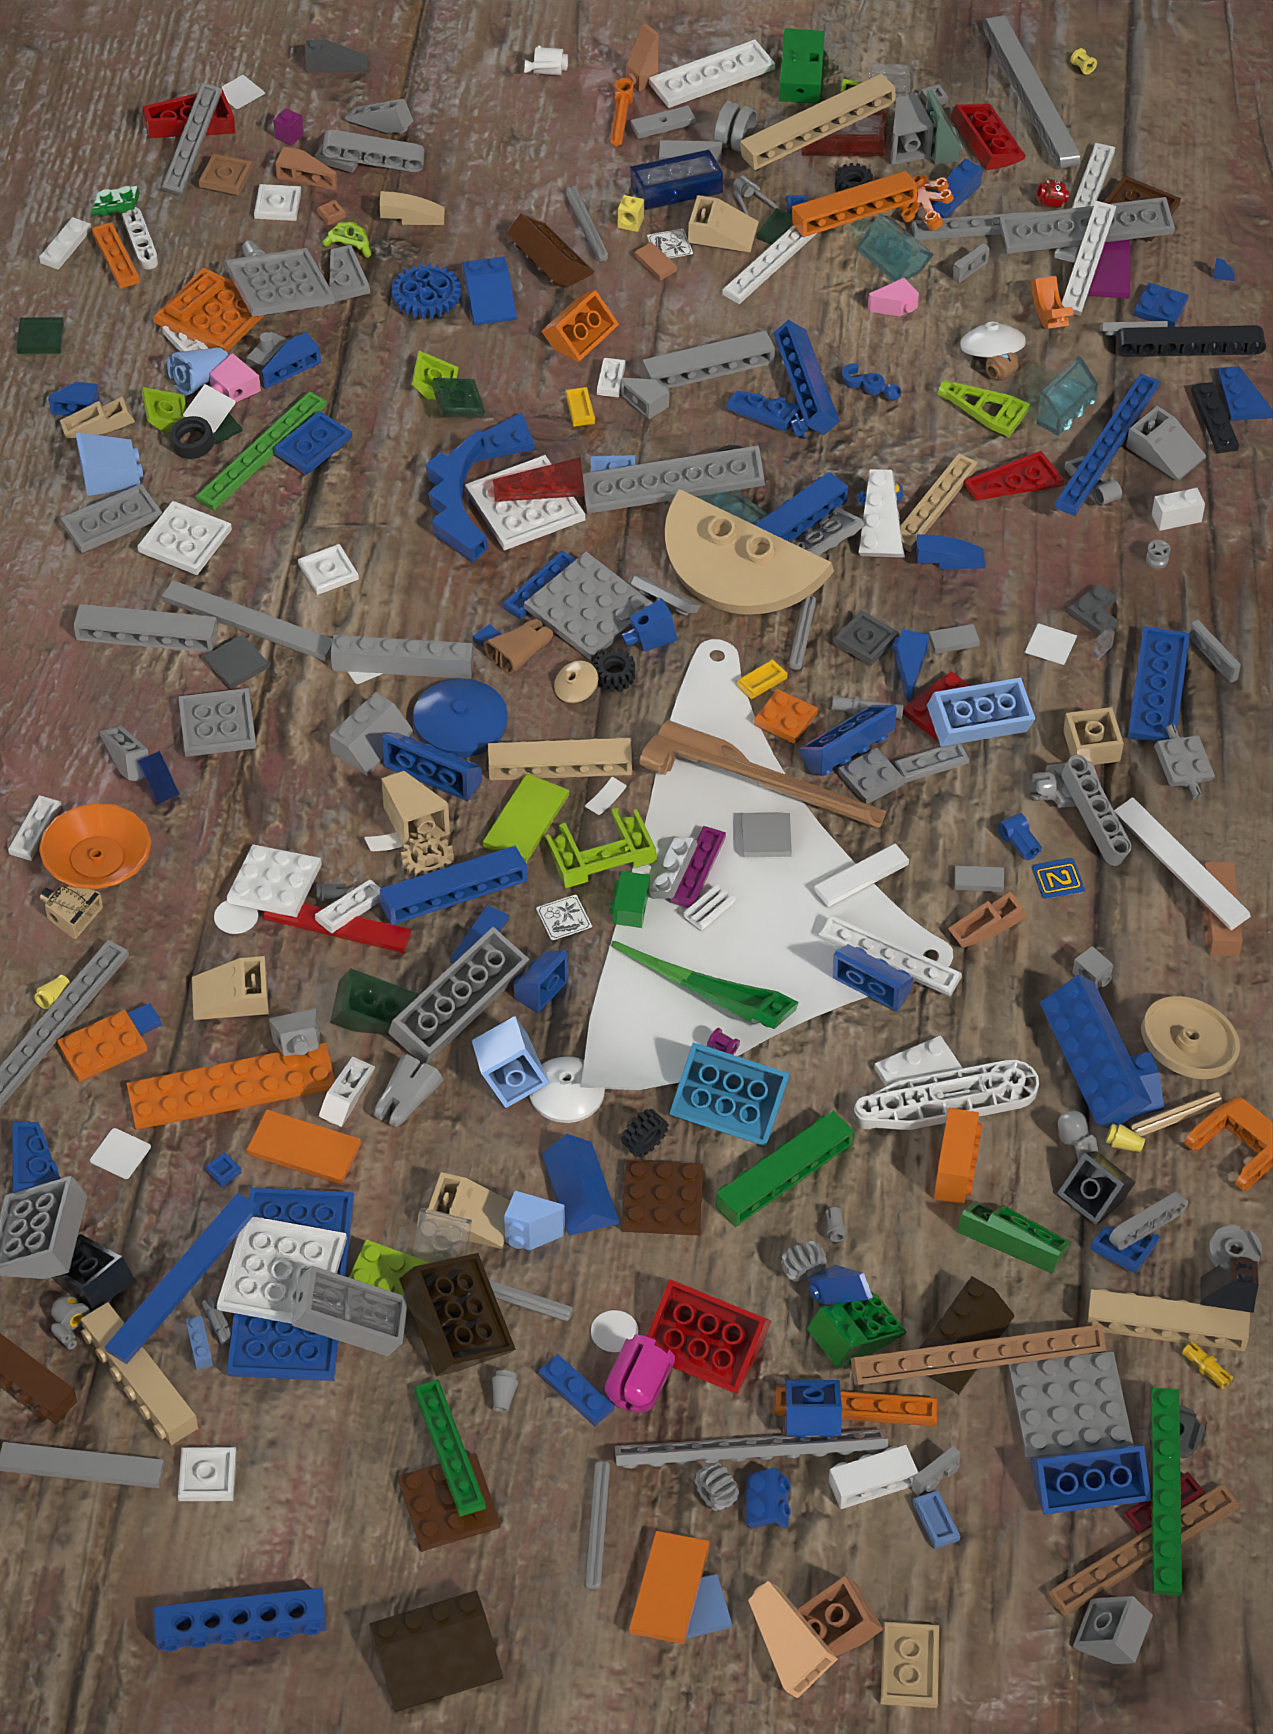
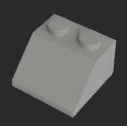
M1134 1596L1091 1599L1073 1647L1112 1664L1135 1663L1153 1615Z

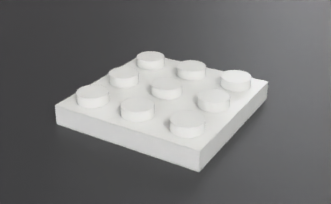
M172 501L139 543L138 552L198 575L231 532L232 526L231 523Z
M252 845L227 895V901L229 904L297 917L322 865L321 858Z

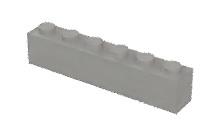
M767 331L757 332L643 359L642 375L644 379H654L662 386L670 389L774 364L775 347Z
M79 604L74 622L76 640L206 653L214 651L218 635L216 617Z
M333 635L331 647L332 671L471 679L473 643Z

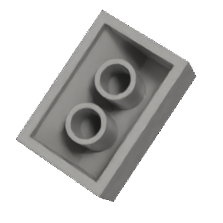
M375 692L329 735L331 753L368 776L384 760L382 740L384 734L400 733L410 736L413 733V729L393 702Z

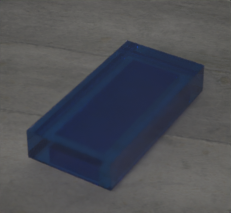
M160 751L137 761L156 804H160L180 794Z

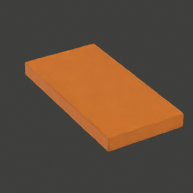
M266 1110L246 1151L247 1155L342 1185L362 1143L359 1138Z
M656 1531L629 1627L630 1634L680 1644L685 1643L710 1548V1541Z

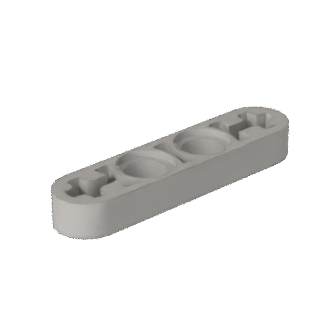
M1178 1192L1172 1193L1118 1225L1111 1233L1109 1241L1119 1250L1127 1248L1180 1216L1186 1209L1188 1200Z

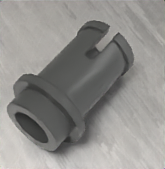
M322 882L317 884L316 899H321V901H324V899H340L346 895V884H324Z

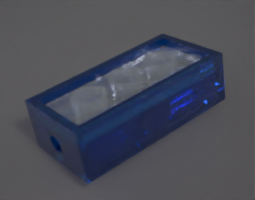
M709 149L630 166L631 188L637 198L644 199V210L693 200L697 198V195L707 197L723 193V171Z

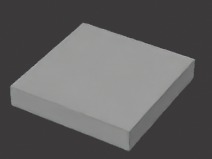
M790 813L742 814L743 857H790L792 854Z

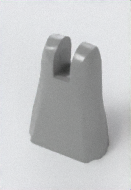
M408 1054L402 1055L384 1093L377 1102L374 1116L383 1121L392 1110L394 1112L390 1118V1125L396 1128L399 1127L444 1081L442 1075L436 1068L426 1063L420 1065L418 1059Z

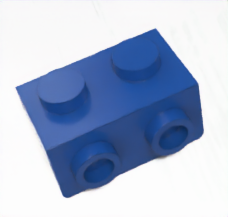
M771 1468L746 1475V1524L752 1529L777 1523L782 1528L789 1527L791 1510L788 1504V1492H790L791 1487L789 1479L778 1469Z

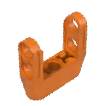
M1234 1097L1218 1106L1188 1134L1184 1144L1193 1151L1198 1150L1224 1127L1231 1131L1258 1153L1257 1156L1242 1168V1172L1235 1182V1185L1245 1192L1273 1167V1122L1243 1098Z

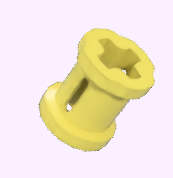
M1083 48L1076 50L1071 56L1070 62L1075 66H1079L1082 73L1086 75L1092 73L1097 66V60L1093 57L1090 58Z

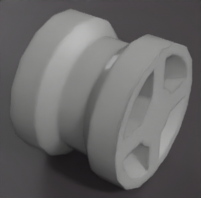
M1163 540L1150 542L1146 556L1147 564L1156 569L1166 567L1171 550L1170 545Z

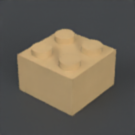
M1112 707L1066 713L1063 732L1071 756L1081 755L1088 762H1093L1094 765L1121 761L1124 743Z

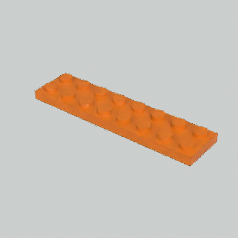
M325 1042L320 1043L317 1050L308 1051L304 1055L284 1056L281 1052L129 1082L127 1083L135 1128L139 1130L328 1091L335 1082Z

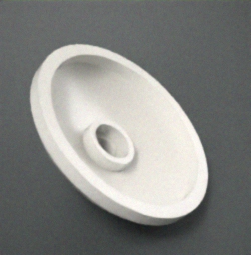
M988 322L966 333L960 341V347L965 353L981 357H993L1010 352L1015 353L1026 344V338L1019 330L998 322Z
M567 1056L557 1057L542 1064L550 1084L529 1095L533 1107L545 1118L560 1123H572L584 1120L597 1111L604 1099L605 1089L580 1087L584 1060Z

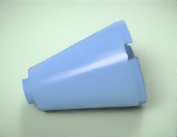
M220 347L175 352L167 359L168 375L170 379L174 378L177 383L174 385L177 391L183 395H189L209 382L210 372L229 355Z

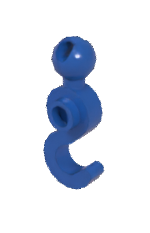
M856 363L848 364L842 370L841 380L847 387L860 388L863 386V390L871 395H877L882 392L891 401H895L901 396L900 386L897 384L886 385L883 376L880 374L869 373L859 377H851L850 375L858 373L859 365Z

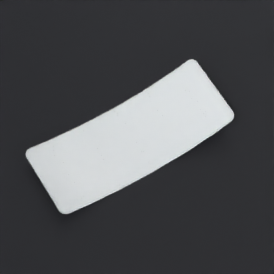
M611 777L601 791L585 807L598 815L602 814L620 796L626 785Z
M396 832L381 836L364 837L371 851H384L403 847Z

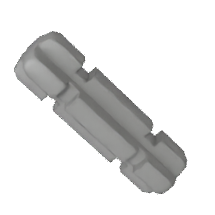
M210 1297L203 1300V1309L208 1315L215 1333L218 1335L217 1338L220 1344L226 1345L230 1343L232 1331L228 1327L222 1311L217 1310L216 1299Z

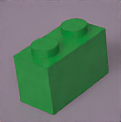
M621 871L620 879L614 882L613 894L616 895L615 900L611 899L609 914H613V924L642 928L650 890V875Z

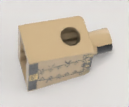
M65 883L57 891L46 887L40 894V900L46 903L45 910L48 920L75 940L103 908L101 894L98 891L75 888Z

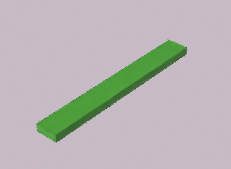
M310 391L305 394L196 495L197 502L213 511L216 510L275 455V446L318 411H322L327 406L326 400Z

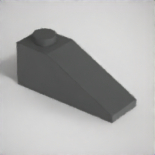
M306 40L305 59L307 72H368L367 55L328 40Z

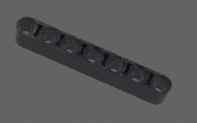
M1257 325L1121 328L1115 334L1117 351L1122 357L1256 355L1264 352L1266 349L1264 331L1262 327Z

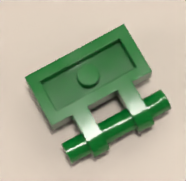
M124 186L120 189H104L97 192L94 203L95 207H92L93 215L109 216L110 213L114 212L122 214L127 213L128 210H134L140 195L138 186Z

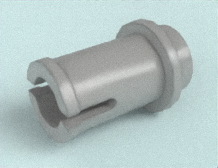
M838 1207L829 1208L825 1212L829 1228L827 1236L833 1242H841L848 1233L847 1228L843 1224L842 1209Z

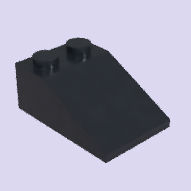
M82 1234L77 1237L69 1272L51 1277L66 1292L73 1296L77 1302L85 1304L91 1311L106 1304L135 1280L121 1255Z

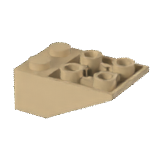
M697 195L689 221L688 243L751 252L759 221L718 198Z
M265 956L239 958L193 976L194 1020L269 1014Z
M441 1172L426 1213L427 1232L502 1249L505 1242L504 1215L510 1200L467 1178Z

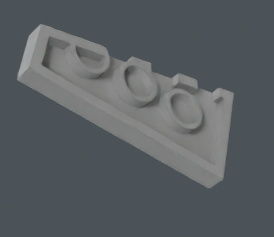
M837 507L833 511V517L830 519L824 518L819 523L820 528L816 531L810 530L805 535L806 540L796 542L795 545L820 557L823 552L836 547L839 542L855 535L858 530L865 526L861 518Z

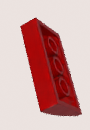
M991 104L955 105L950 118L985 170L1007 167L1025 159L1026 155Z

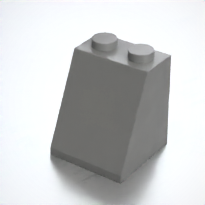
M916 93L897 97L891 165L931 157L934 125Z

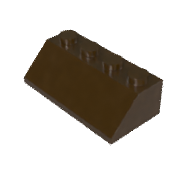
M971 1276L918 1349L1000 1338L1015 1315L994 1288ZM977 1369L927 1376L959 1395Z

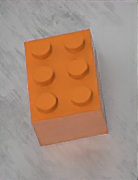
M948 1108L934 1200L965 1204L966 1195H971L983 1123H978L979 1112Z

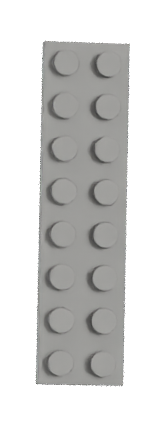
M1166 197L1110 204L1116 206V211L1105 242L1174 234L1175 227ZM1094 206L1000 217L999 224L1007 254L1081 245Z
M759 445L582 474L587 514L671 501L679 489L696 497L765 486Z

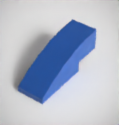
M917 534V563H939V569L985 568L983 548L947 536Z

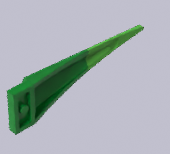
M612 942L613 948L750 1022H760L765 1027L775 1029L797 1009L798 1001L778 991L705 975L655 958L620 942Z

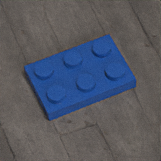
M318 411L275 446L274 454L308 475L352 438V431L321 411Z

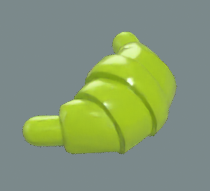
M352 221L338 222V225L328 232V236L322 241L325 247L337 242L352 245L361 250L365 258L371 256L365 229Z

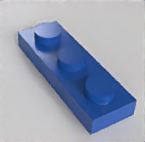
M559 1354L539 1370V1376L594 1427L614 1410V1404Z

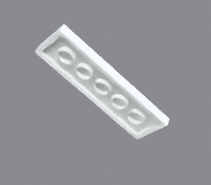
M752 40L649 77V85L665 105L670 108L775 70V62L756 40Z

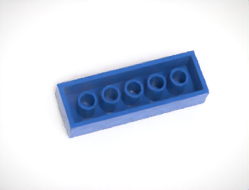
M1078 974L1040 1002L1096 1124L1108 1129L1112 1123L1116 1125L1119 1123L1123 1124L1152 1103L1095 982Z

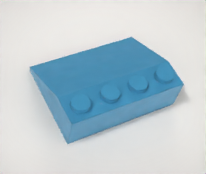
M693 1042L669 1115L767 1146L791 1076L790 1073Z

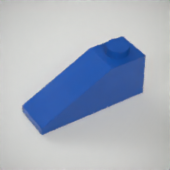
M965 158L953 169L946 179L949 184L947 189L952 192L953 200L947 204L940 201H931L934 211L939 213L941 218H947L980 187L983 167Z
M307 332L288 340L261 371L263 387L265 389L321 363L320 347Z
M902 629L900 637H895L893 650L896 651L895 661L906 700L911 701L928 651L930 635Z
M833 1265L807 1277L810 1283L808 1290L811 1297L823 1304L869 1300L873 1298L863 1272Z

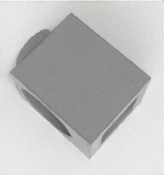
M1092 946L1074 960L1072 974L1074 976L1079 974L1095 982L1098 989L1100 986L1105 987L1111 981L1113 964Z

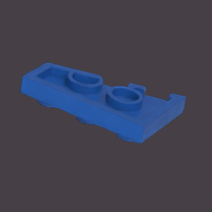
M736 391L727 401L726 409L783 431L790 427L791 420L796 419L795 414L799 415L801 413L798 400L797 404L785 402L786 398L777 397V400L765 399L761 394Z
M13 1122V1193L61 1179L39 1122Z

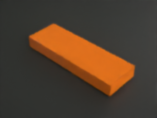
M206 273L166 305V313L183 321L223 289L224 281L210 273Z

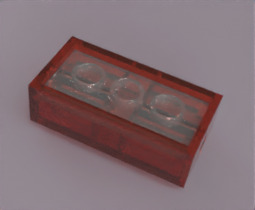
M887 109L873 113L801 148L802 156H885L888 134Z

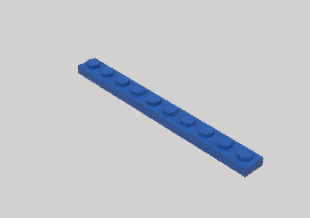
M1140 373L1057 499L1055 509L1073 516L1077 515L1127 438L1129 429L1136 424L1158 390L1159 380Z

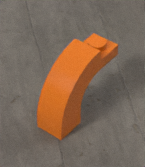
M1056 276L1031 280L1033 301L1041 324L1046 329L1069 326L1068 317L1074 315L1073 307L1064 308L1062 305Z

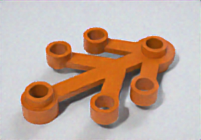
M915 175L912 178L917 183V202H913L912 205L910 203L899 207L900 210H903L901 216L905 222H911L914 220L915 214L921 205H923L926 213L924 222L927 228L932 231L937 230L942 226L943 220L940 214L934 211L930 200L947 204L953 200V194L947 189L949 184L946 178L941 177L936 181L928 180L926 175ZM937 189L941 193L928 192L926 190Z

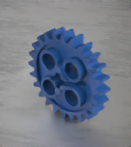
M420 263L419 268L412 265L411 271L404 269V274L398 273V279H394L392 300H394L395 306H399V311L405 310V315L413 313V318L421 315L422 319L429 315L433 319L434 314L442 317L441 312L449 314V308L455 309V304H459L461 283L458 282V276H454L453 271L447 272V267L440 269L439 264H437L433 268L431 263L424 267Z

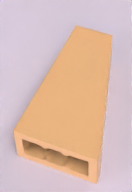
M767 1581L755 1589L754 1595L748 1601L783 1688L789 1694L799 1698L838 1658L781 1589Z

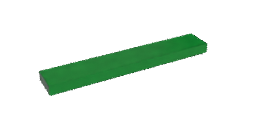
M439 1379L414 1386L413 1390L459 1517L486 1509L485 1501Z

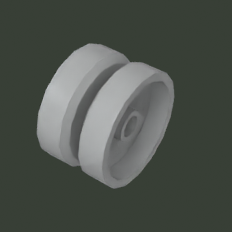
M727 101L723 105L716 123L714 141H722V148H728L731 145L733 151L741 153L740 141L755 133L757 110L748 106H744L740 110L739 104Z

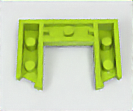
M619 808L611 809L614 822L622 839L617 842L579 852L566 822L559 825V830L562 834L555 839H552L549 834L546 835V841L565 888L588 882L589 874L632 862L634 868L657 862L656 847L637 809H634L633 817H620Z

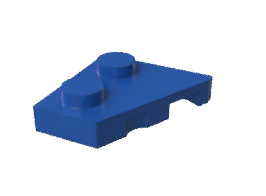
M1103 1227L1092 1242L1090 1250L1137 1274L1160 1239L1158 1234H1152L1151 1238L1143 1237L1127 1248L1119 1250L1109 1241V1237L1115 1228Z

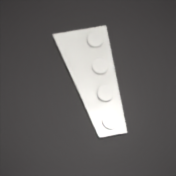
M870 469L863 517L865 527L862 528L859 554L860 556L905 557L897 508L894 473L892 470Z

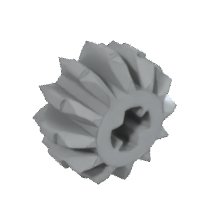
M804 1241L802 1244H796L795 1247L788 1249L787 1253L783 1254L782 1268L793 1282L805 1281L808 1279L807 1277L820 1272L826 1267V1254L819 1243L815 1241L807 1243Z
M720 1463L706 1465L696 1473L694 1481L697 1485V1491L700 1493L701 1499H704L706 1505L711 1506L713 1510L721 1511L724 1508L727 1509L733 1505V1502L738 1500L739 1490L736 1487L737 1483L733 1480L727 1468L722 1467Z

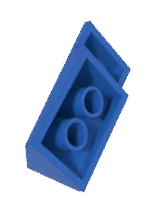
M566 1134L542 1153L556 1201L559 1204L565 1205V1225L569 1236L619 1224L618 1216L591 1141Z

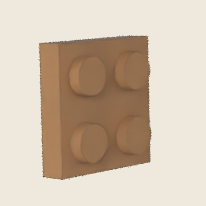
M213 154L199 180V186L201 188L239 195L253 169V162Z

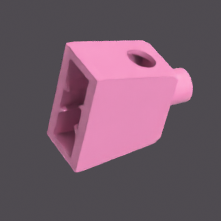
M233 353L209 374L210 387L236 402L261 391L259 375Z

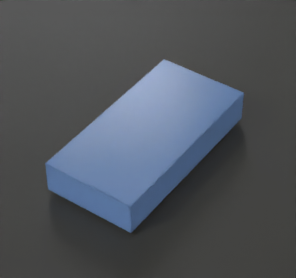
M939 1490L913 1498V1505L934 1549L960 1541V1534Z

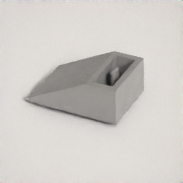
M1156 406L1129 429L1126 447L1177 481L1206 458L1205 453L1178 420L1159 406Z

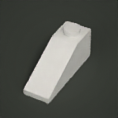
M352 1057L328 1090L319 1117L331 1124L342 1127L374 1072L375 1066Z

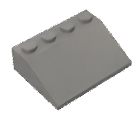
M72 1176L5 1195L0 1213V1276L48 1279L69 1272L87 1200L86 1193Z

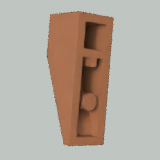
M646 23L640 29L626 64V78L632 80L634 88L638 91L650 86L649 77L658 74L659 33Z
M283 147L276 161L277 179L337 190V174L334 170L304 150Z

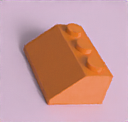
M592 290L581 294L541 332L553 349L579 362L606 338L619 323L597 291Z

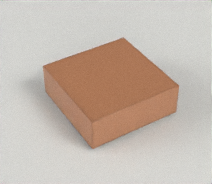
M336 200L317 207V213L327 225L346 218V212Z

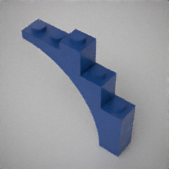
M479 429L472 435H469L448 456L440 452L425 465L428 480L436 485L428 493L431 507L439 512L434 520H432L434 535L472 563L489 549L486 535L474 525L462 505V492L467 474L479 455L487 448L485 433Z

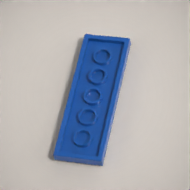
M1144 626L1127 738L1151 742L1169 740L1170 737L1166 727L1175 724L1177 729L1190 633Z

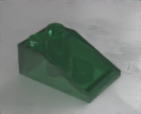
M350 968L338 982L330 1023L354 1032L391 1036L388 1032L392 1021L418 997V993Z

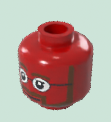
M1046 179L1043 183L1039 184L1037 199H1039L1041 205L1058 209L1063 203H1067L1069 191L1064 182Z

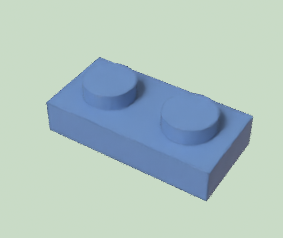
M635 455L590 456L591 472L636 465Z

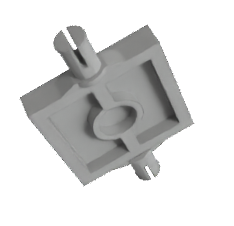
M1175 724L1166 727L1170 739L1157 741L1154 745L1170 787L1180 785L1189 787L1193 799H1198L1203 796L1198 784L1212 781L1215 777L1200 737H1180Z

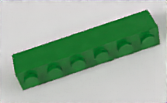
M834 1110L826 1116H820L814 1125L807 1130L802 1129L790 1142L782 1143L773 1154L768 1157H762L756 1166L741 1172L732 1183L721 1186L716 1193L715 1207L736 1228L851 1146L854 1130Z

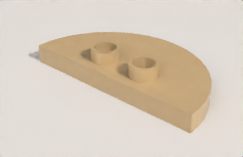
M681 489L678 490L670 505L665 524V542L672 567L678 579L692 595L716 609L737 614H764L778 611L810 596L834 572L832 562Z

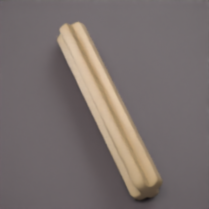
M1213 1092L1132 1123L1129 1129L1143 1136L1222 1105L1223 1100L1219 1092Z

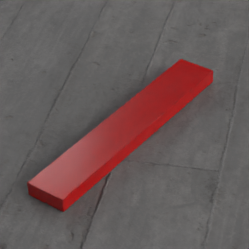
M304 903L297 917L269 911L264 912V920L400 953L405 952L412 934L411 929L358 916L335 932L330 933L315 920V914L324 908Z

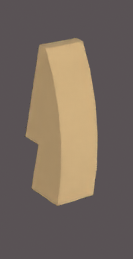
M380 192V218L402 219V225H444L445 207L409 194Z
M122 396L104 406L98 401L61 419L60 422L66 438H76L75 433L99 435L134 423L135 420L130 406Z

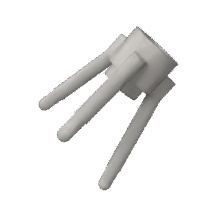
M740 176L735 180L733 188L736 191L733 195L737 198L743 213L749 216L742 197H750L753 193L776 211H780V207L760 192V187L751 182L746 176Z

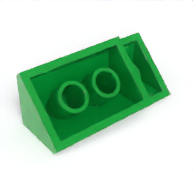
M977 1201L963 1210L957 1228V1233L1051 1274H1053L1072 1243L1005 1205L993 1211Z

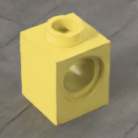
M624 195L618 207V228L638 232L644 219V199Z

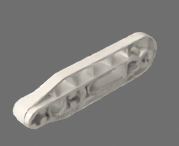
M1005 1060L901 1080L869 1096L861 1097L854 1107V1120L856 1125L862 1129L888 1128L913 1130L946 1123L949 1107L979 1112V1116L1020 1109L1028 1106L1035 1100L1039 1088V1079L1035 1070L1027 1063L1018 1060ZM1026 1077H1031L1035 1084L1025 1086ZM1024 1088L1030 1093L1026 1098L1022 1097Z

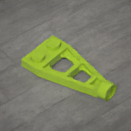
M947 380L941 383L938 390L939 397L950 400L989 429L1009 438L1030 409L1029 403L1011 395L956 382L951 383ZM967 394L979 397L980 399L976 405H971L963 398ZM986 402L1002 405L1001 410L996 416H991L983 411L982 407Z

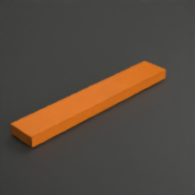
M776 1387L775 1415L786 1416V1387ZM840 1391L842 1405L841 1420L924 1426L937 1425L938 1398Z

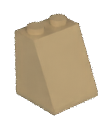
M405 771L381 778L384 809L403 846L404 844L409 845L410 838L415 841L418 840V834H421L423 838H426L427 833L431 834V838H435L436 835H440L441 838L450 834L448 803Z

